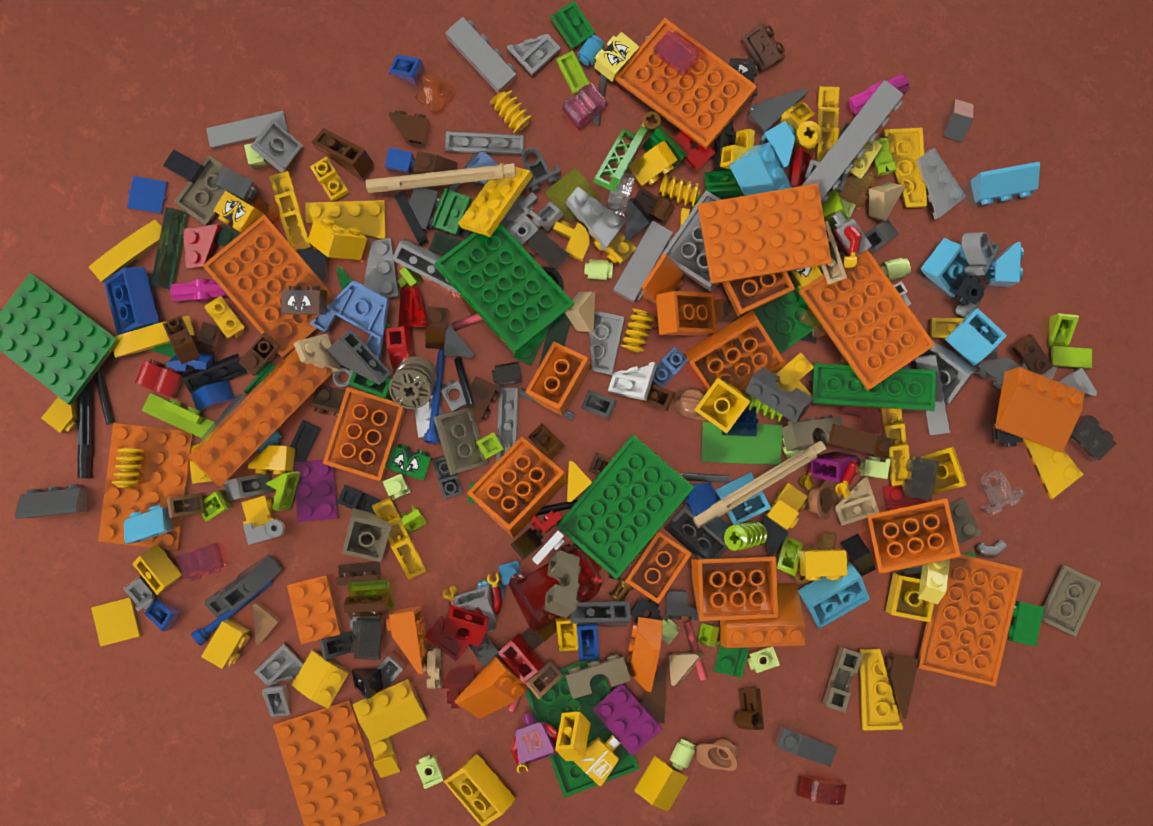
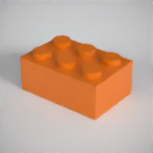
M787 272L722 282L738 317L795 290Z
M672 291L656 295L659 335L701 336L717 333L714 293Z
M658 531L650 540L624 581L659 604L692 553Z
M330 574L287 585L301 644L344 633Z

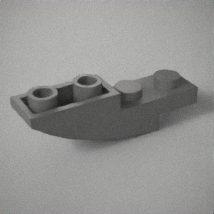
M268 554L238 574L236 580L205 599L204 604L216 617H219L229 609L233 611L268 584L282 568Z

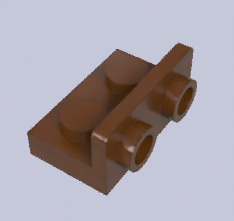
M760 23L741 38L761 70L764 71L786 56L783 53L785 48L779 41L775 40V33L771 26Z
M320 385L315 390L310 407L315 408L314 412L326 414V411L334 412L333 416L338 417L346 390Z
M378 562L338 566L339 577L336 578V586L380 582Z
M387 594L346 597L343 605L344 613H348V617L387 615L389 612Z

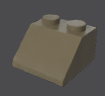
M353 508L343 542L342 553L381 562L392 525L371 512Z

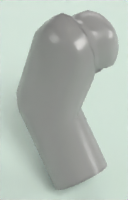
M980 301L976 305L971 303L964 306L958 305L956 314L965 317L971 310L978 308Z
M1003 540L998 541L994 546H986L985 543H980L977 546V551L982 557L995 558L1008 546Z

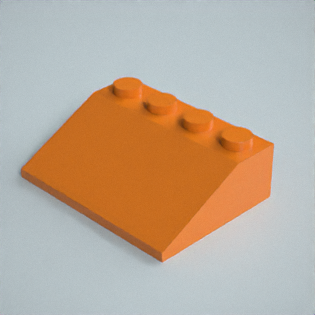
M753 310L685 352L689 363L708 390L716 379L720 378L735 386L740 392L746 390L751 377L761 367L774 373L787 365Z
M1022 367L1005 371L995 428L1052 450L1063 452L1082 412L1085 392Z
M347 387L323 464L383 482L387 471L386 465L392 446H395L406 408L399 406L394 401Z
M521 436L467 494L502 529L514 538L532 519L531 517L536 515L564 486L568 479L561 468Z
M947 498L867 515L879 574L961 557Z
M776 557L691 559L692 582L699 621L778 618Z
M777 584L778 618L720 620L721 646L726 648L805 645V623L798 593V584Z
M422 605L397 609L389 615V619H386L387 630L391 631L392 637L417 673L423 674L427 669L428 646L427 639L425 638L426 632Z

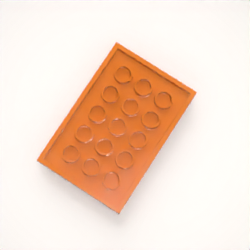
M666 18L661 21L615 76V81L705 149L709 148L757 90V85Z
M818 183L697 204L711 284L832 263Z
M265 215L260 217L202 265L261 334L266 333L280 346L277 353L282 358L294 348L293 343L305 339L317 329L310 323L319 315L281 314V290H289V286H301V290H308V286H320V290L327 291V306L335 300V296Z
M867 249L856 256L857 264L853 268L844 267L847 279L828 285L823 274L799 290V294L868 391L935 346V344Z
M113 423L98 542L149 548L158 544L161 549L179 551L184 516L171 518L175 530L130 544H125L124 520L129 519V515L135 512L147 513L149 512L148 508L160 505L161 508L168 507L167 498L186 495L190 470V459L187 456L191 453L194 434L181 430ZM129 447L144 450V452L138 453L143 459L136 461L141 464V468L135 469L140 475L133 477L139 481L138 484L132 485L137 490L121 488L112 484V481L118 480L117 477L113 476V473L120 472V470L114 467L121 464V462L116 460V457L123 455L117 452V449Z
M960 554L961 557L950 559L947 590L938 604L934 603L931 622L926 623L917 668L996 687L1023 569Z
M351 699L331 705L328 709L321 708L273 724L304 826H356L387 815Z

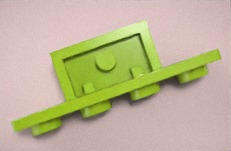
M152 393L149 394L142 409L143 412L202 438L214 423L200 416V411L192 407H188V409L181 407L182 403L171 398L170 401H167Z

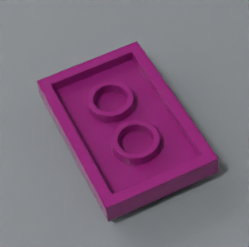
M323 460L294 462V472H300L295 492L297 522L337 519L335 467L323 464Z
M624 683L620 684L592 709L631 756L663 729Z

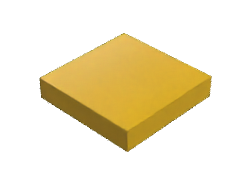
M131 598L91 607L100 647L141 636L134 603Z

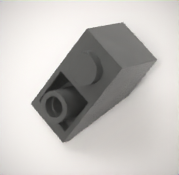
M424 187L414 188L409 204L423 231L428 233L429 228L432 229L433 214L435 209L437 210L441 198H439L440 195L437 191Z
M888 218L864 234L872 245L868 248V251L873 254L899 235Z
M1006 357L981 362L974 367L978 369L976 373L985 379L988 377L994 381V386L1002 390L1005 371L1022 366Z

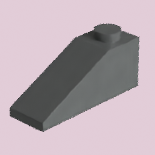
M804 88L763 100L760 104L756 102L748 110L750 113L747 119L763 135L782 118L781 116L785 111L802 100L807 95L808 90Z
M351 329L328 349L341 365L379 385L392 374Z
M629 601L578 602L577 609L570 614L571 624L626 627L631 622Z
M781 725L774 742L776 747L829 767L837 751L835 746Z

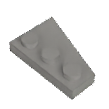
M932 148L916 161L923 183L926 184L929 195H927L929 203L932 202L934 208V219H938L963 200L966 195L936 149Z
M579 187L574 190L566 201V205L578 220L584 222L587 226L589 234L592 237L595 236L599 241V246L603 251L626 222Z
M391 238L371 241L364 279L366 287L388 299L400 297L396 262L392 260L394 247Z
M599 311L594 312V332H589L593 372L613 376L625 317Z

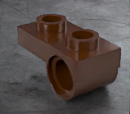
M642 187L635 196L648 214L663 225L666 224L675 209L670 201L657 197Z
M1028 334L1012 346L1015 355L1024 361L1029 371L1042 375L1053 367L1032 334Z
M760 688L740 689L742 710L736 715L737 727L744 730L764 729Z

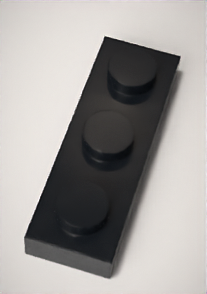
M237 353L211 363L206 370L194 369L183 373L182 379L189 392L193 393L205 385L222 382L246 373V369L238 363L241 358Z

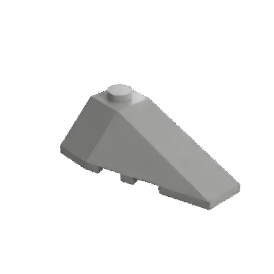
M933 341L935 346L919 357L936 354L945 403L949 405L969 383L978 369L962 357ZM914 359L912 363L917 368L916 359Z

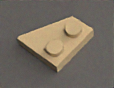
M327 334L293 343L302 363L313 364L319 368L328 367L332 369V372H338L342 369L340 363L328 351L332 344Z
M864 477L850 491V496L848 498L844 497L834 507L841 526L867 518V515L879 513L868 477Z

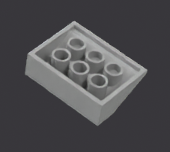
M706 190L697 204L721 199ZM696 204L663 253L685 275L713 293L719 283H710Z

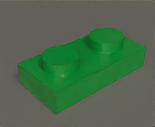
M543 330L517 351L513 358L532 366L548 330Z

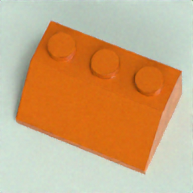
M554 341L526 389L525 394L545 408L564 416L592 366L589 358Z
M638 617L637 625H633L631 637H634V639H630L629 651L632 652L627 653L626 665H630L629 674L647 692H652L660 654L663 621Z

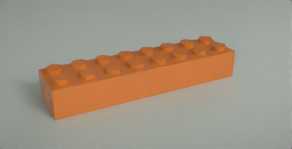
M294 349L187 457L216 485L221 487L333 373L332 369L328 367L319 368L313 364L302 363L296 349Z

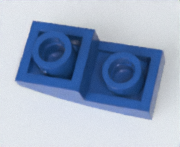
M199 353V358L181 365L177 355H174L166 363V366L173 368L175 371H186L190 366L198 370H206L213 362V355Z

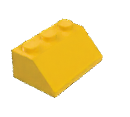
M408 679L376 693L369 699L365 698L352 704L358 721L372 745L427 720L414 684Z
M478 754L467 760L443 781L481 826H486L503 815L516 801L511 791L504 786L498 776L492 772Z

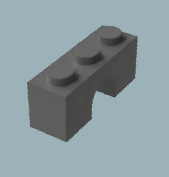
M761 367L751 377L745 391L796 424L806 414L813 398L798 388L791 392L780 389L776 384L779 376Z
M667 590L665 596V615H669V619L680 620L681 616H689V620L699 621L697 607H691L687 602V591Z

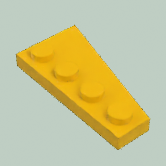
M923 128L883 129V137H886L888 140L889 150L891 151L893 162H895L896 170L894 172L897 182L905 187L901 193L905 207H926V184L923 183L916 161L924 154Z
M385 200L305 203L307 224L312 225L314 219L322 220L323 218H329L334 221L335 225L344 229L353 227L359 229L364 236L381 240L386 239Z
M1023 439L1032 455L1034 464L1038 468L1041 475L1040 478L1047 488L1050 499L1055 498L1083 476V473L1065 450L1058 452Z
M879 648L859 649V652L863 654L859 666L862 730L903 729L881 650Z

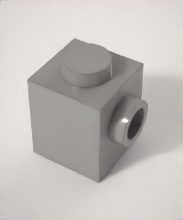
M526 215L508 230L522 247L540 233L537 226Z

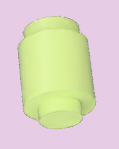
M907 258L884 261L882 266H880L889 280L903 278L911 273L910 263Z
M589 259V263H585L584 274L588 275V279H612L613 263L608 262V260Z
M681 739L679 743L677 742L669 759L673 762L671 766L679 770H683V768L688 769L694 756L696 745L684 739Z

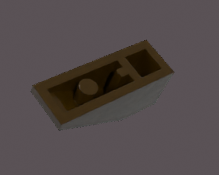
M529 528L510 545L521 559L524 560L543 544L541 539L544 537L536 529L532 530Z

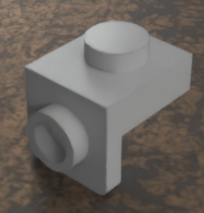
M550 201L538 214H535L532 210L528 212L533 217L531 221L537 228L542 226L546 231H549L556 221L564 215Z
M141 575L124 586L123 590L136 603L135 609L137 611H140L142 608L147 609L154 603L155 592Z

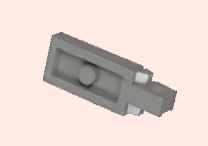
M531 192L526 198L523 196L517 198L500 223L507 230L512 228L525 215L528 216L530 210H534L532 205L538 200V197Z

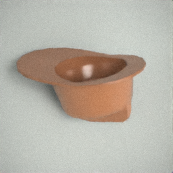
M693 386L679 389L673 398L675 410L687 418L709 421L694 410L708 390Z
M825 480L822 486L811 489L805 509L818 514L821 519L826 520L829 518L840 498L835 488L841 482Z
M719 739L713 744H699L694 749L696 760L707 768L734 771L738 767L737 757L740 748L726 739Z

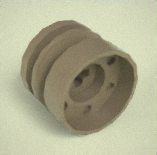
M408 357L398 365L389 385L390 395L394 402L407 409L423 407L429 401L437 381V371L433 364L421 357Z

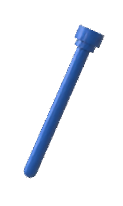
M440 349L437 355V381L433 390L430 424L427 433H424V442L431 444L440 443L433 417L439 416L440 390H442L445 364L443 349Z
M273 579L233 611L229 609L205 628H197L192 632L191 636L200 646L207 642L209 634L217 629L222 621L232 617L273 584Z

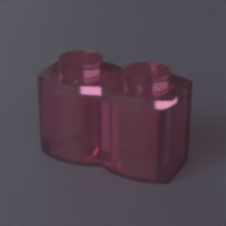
M668 30L653 47V51L662 61L684 77L699 60V51L693 44L688 45L683 42L684 38L675 31L673 33Z
M591 83L581 87L577 96L567 99L562 110L580 130L595 116L605 110L609 103Z
M217 543L176 556L183 579L189 578L190 581L202 578L201 574L207 571L209 575L221 571L220 567L224 566Z

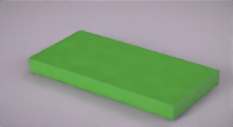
M702 422L701 462L781 464L782 425L734 423L728 433H725L711 422Z

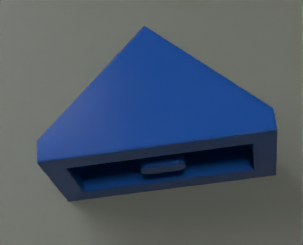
M396 55L389 73L417 85L424 70V65L419 58Z
M229 380L205 385L191 393L196 410L200 412L235 398Z
M155 597L154 603L147 608L144 614L161 631L165 632L172 629L181 611Z
M578 624L579 661L599 660L597 624Z

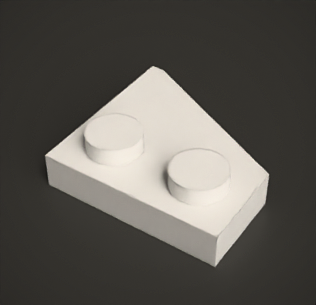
M650 362L648 366L640 368L636 366L626 371L614 372L608 392L610 394L647 400L657 364Z

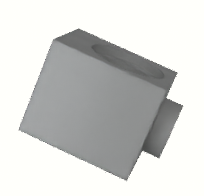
M451 380L443 385L444 389L440 391L452 412L466 406L459 381L454 382V380ZM455 389L459 390L460 397L457 400H451L449 397L450 392Z

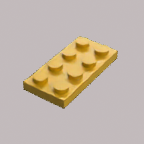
M515 167L516 177L488 180L458 222L459 226L463 229L491 237L533 177L531 171Z

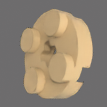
M429 648L427 657V672L429 676L427 688H441V649Z

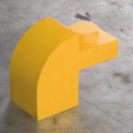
M745 129L736 132L735 145L722 147L720 167L731 170L729 164L753 147L755 130Z
M556 221L553 232L570 239L565 249V254L583 262L589 249V234L582 224L577 223L575 229H572L571 224L565 221H561V223Z

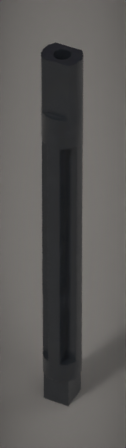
M92 379L77 397V478L80 479L91 478Z

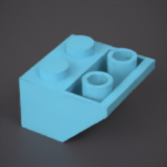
M1016 242L1007 247L992 261L985 276V286L1010 287L1020 282L1023 277V268H1020V260L1023 259L1024 255L1021 242Z
M976 308L965 316L945 340L968 362L976 366L1007 335Z
M750 472L716 489L715 492L719 500L755 478ZM762 491L726 514L733 526L745 522L771 509Z

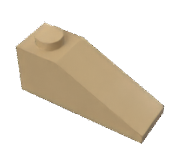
M826 221L825 227L832 263L822 265L821 268L829 285L847 279L831 228L828 221Z

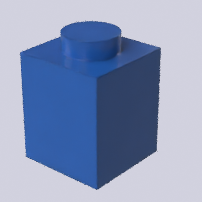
M389 147L385 163L386 170L410 175L415 164L413 153Z

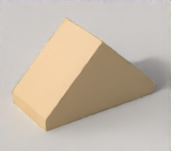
M885 182L869 188V216L886 221L905 187Z
M578 292L572 299L575 303L574 306L565 314L576 331L594 332L595 292Z
M683 652L668 655L671 684L673 686L679 685L703 657L704 653Z

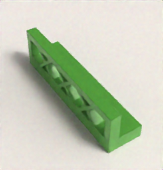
M640 126L638 132L634 134L623 128L593 182L615 193L639 150L648 129ZM623 136L632 140V142L625 144ZM616 150H623L625 155L618 156ZM616 162L618 167L611 169L609 163ZM603 175H609L611 181L608 182L600 177Z

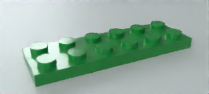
M814 363L812 404L934 411L936 370L901 368L867 391L850 365Z

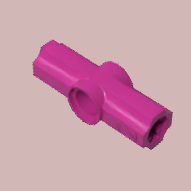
M904 74L887 81L901 93L910 89L909 82ZM883 81L849 98L851 110L855 115L860 112Z
M196 279L189 283L171 284L170 288L173 302L188 300L209 301L220 296L229 297L215 280Z

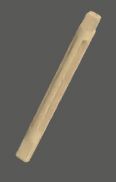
M513 163L366 180V189L368 193L512 178L516 177V168Z
M822 441L805 448L711 505L709 509L693 518L695 525L700 528L716 517L719 518L816 459L827 448Z

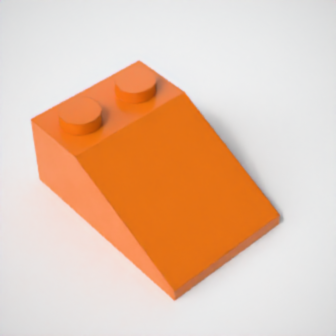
M664 253L641 286L643 298L656 306L657 294L676 291V289L680 290L685 283L683 279L684 273Z
M495 656L454 702L481 719L516 702L529 687L526 685V682L523 683L506 663Z

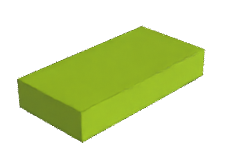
M574 51L556 59L573 95L591 87Z
M1052 346L1051 364L1053 367L1090 370L1092 368V349Z

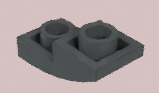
M445 456L432 458L443 498L446 499L463 494L458 473L450 475Z

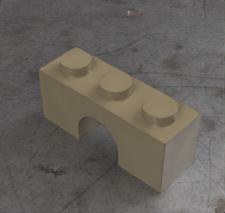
M827 415L816 420V417H811L802 422L799 420L796 424L788 421V425L781 428L787 452L802 450L813 445L812 434L817 438L818 442L822 441L825 446H832V444H829L833 424L843 426L841 417L833 418L832 415Z
M558 550L549 559L548 576L555 578L560 585L555 584L546 593L544 611L566 618L577 609L578 575L581 571V566H579L580 557Z
M839 646L822 702L824 706L846 712L851 696V681L854 674L858 673L863 654Z
M618 654L608 656L607 661L599 662V660L587 663L588 667L580 669V666L568 669L569 673H565L572 699L591 694L590 681L597 674L607 676L611 687L631 681L624 657Z

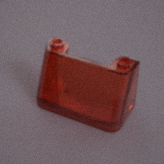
M567 544L560 550L580 557L579 566H581V571L578 575L579 590L576 600L578 602H588L598 594L603 584V579L577 544ZM549 563L529 575L518 572L509 581V587L532 632H536L562 617L544 611L546 593L555 584L560 585L555 578L548 576Z

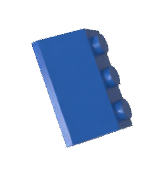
M145 267L123 268L104 282L117 336L159 323Z

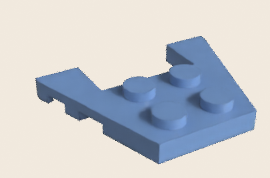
M353 280L327 306V315H319L310 324L327 333L336 316L344 319L370 334L365 345L380 360L389 299Z

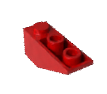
M403 326L385 329L387 350L394 374L398 365L404 359L414 357L411 327Z

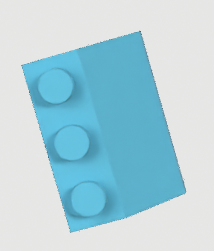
M770 142L753 146L729 164L744 196L792 188Z
M1040 162L980 172L970 180L975 203L981 202L982 205L994 203L993 200L995 199L1008 201L1017 195H1020V198L1032 196V193L1039 186Z
M850 561L847 562V576H842L841 580L826 579V576H821V580L813 581L798 590L803 604L818 629L870 600L861 575Z

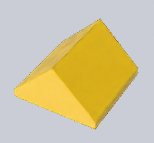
M717 378L694 410L725 433H728L750 403V400L735 386Z
M954 447L944 448L918 457L920 464L927 463L926 470L928 468L929 477L925 476V478H929L927 484L931 495L967 485Z
M569 461L567 502H572L592 482L573 461Z
M654 756L634 791L651 805L669 811L689 776Z

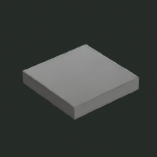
M272 119L250 147L282 173L303 145Z

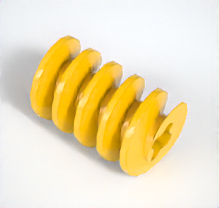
M512 90L508 92L502 91L492 98L490 104L495 105L494 109L500 111V117H505L504 122L510 123L509 128L515 129L513 133L517 134L529 124L532 116H524L527 109L519 110L522 103L515 104L517 97L510 98V95L513 93Z
M805 121L799 125L794 135V150L795 147H804L812 151L816 147L822 136L821 129L817 123Z
M666 173L659 193L662 192V198L669 194V201L677 197L678 204L684 199V206L692 202V208H694L701 189L699 190L698 183L691 187V181L689 180L683 185V178L676 182V176L668 180V173Z
M633 308V312L637 315H631L630 318L634 322H629L628 326L632 330H626L625 333L629 337L623 338L627 345H621L620 347L634 352H645L641 344H648L644 337H650L646 329H653L649 322H655V319L650 313Z
M129 447L117 449V452L123 455L116 457V460L121 462V464L114 467L120 470V472L113 473V476L117 477L118 480L112 481V484L121 488L137 490L132 485L138 484L139 481L133 477L140 475L135 469L141 468V464L136 461L143 459L138 453L144 452V450Z

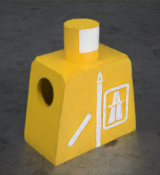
M614 735L605 743L597 737L587 745L584 760L574 762L601 787L619 760V756L614 750L621 743Z

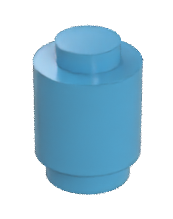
M592 35L578 52L579 61L586 66H589V64L594 65L596 62L595 57L601 49L604 50L605 42L599 37Z

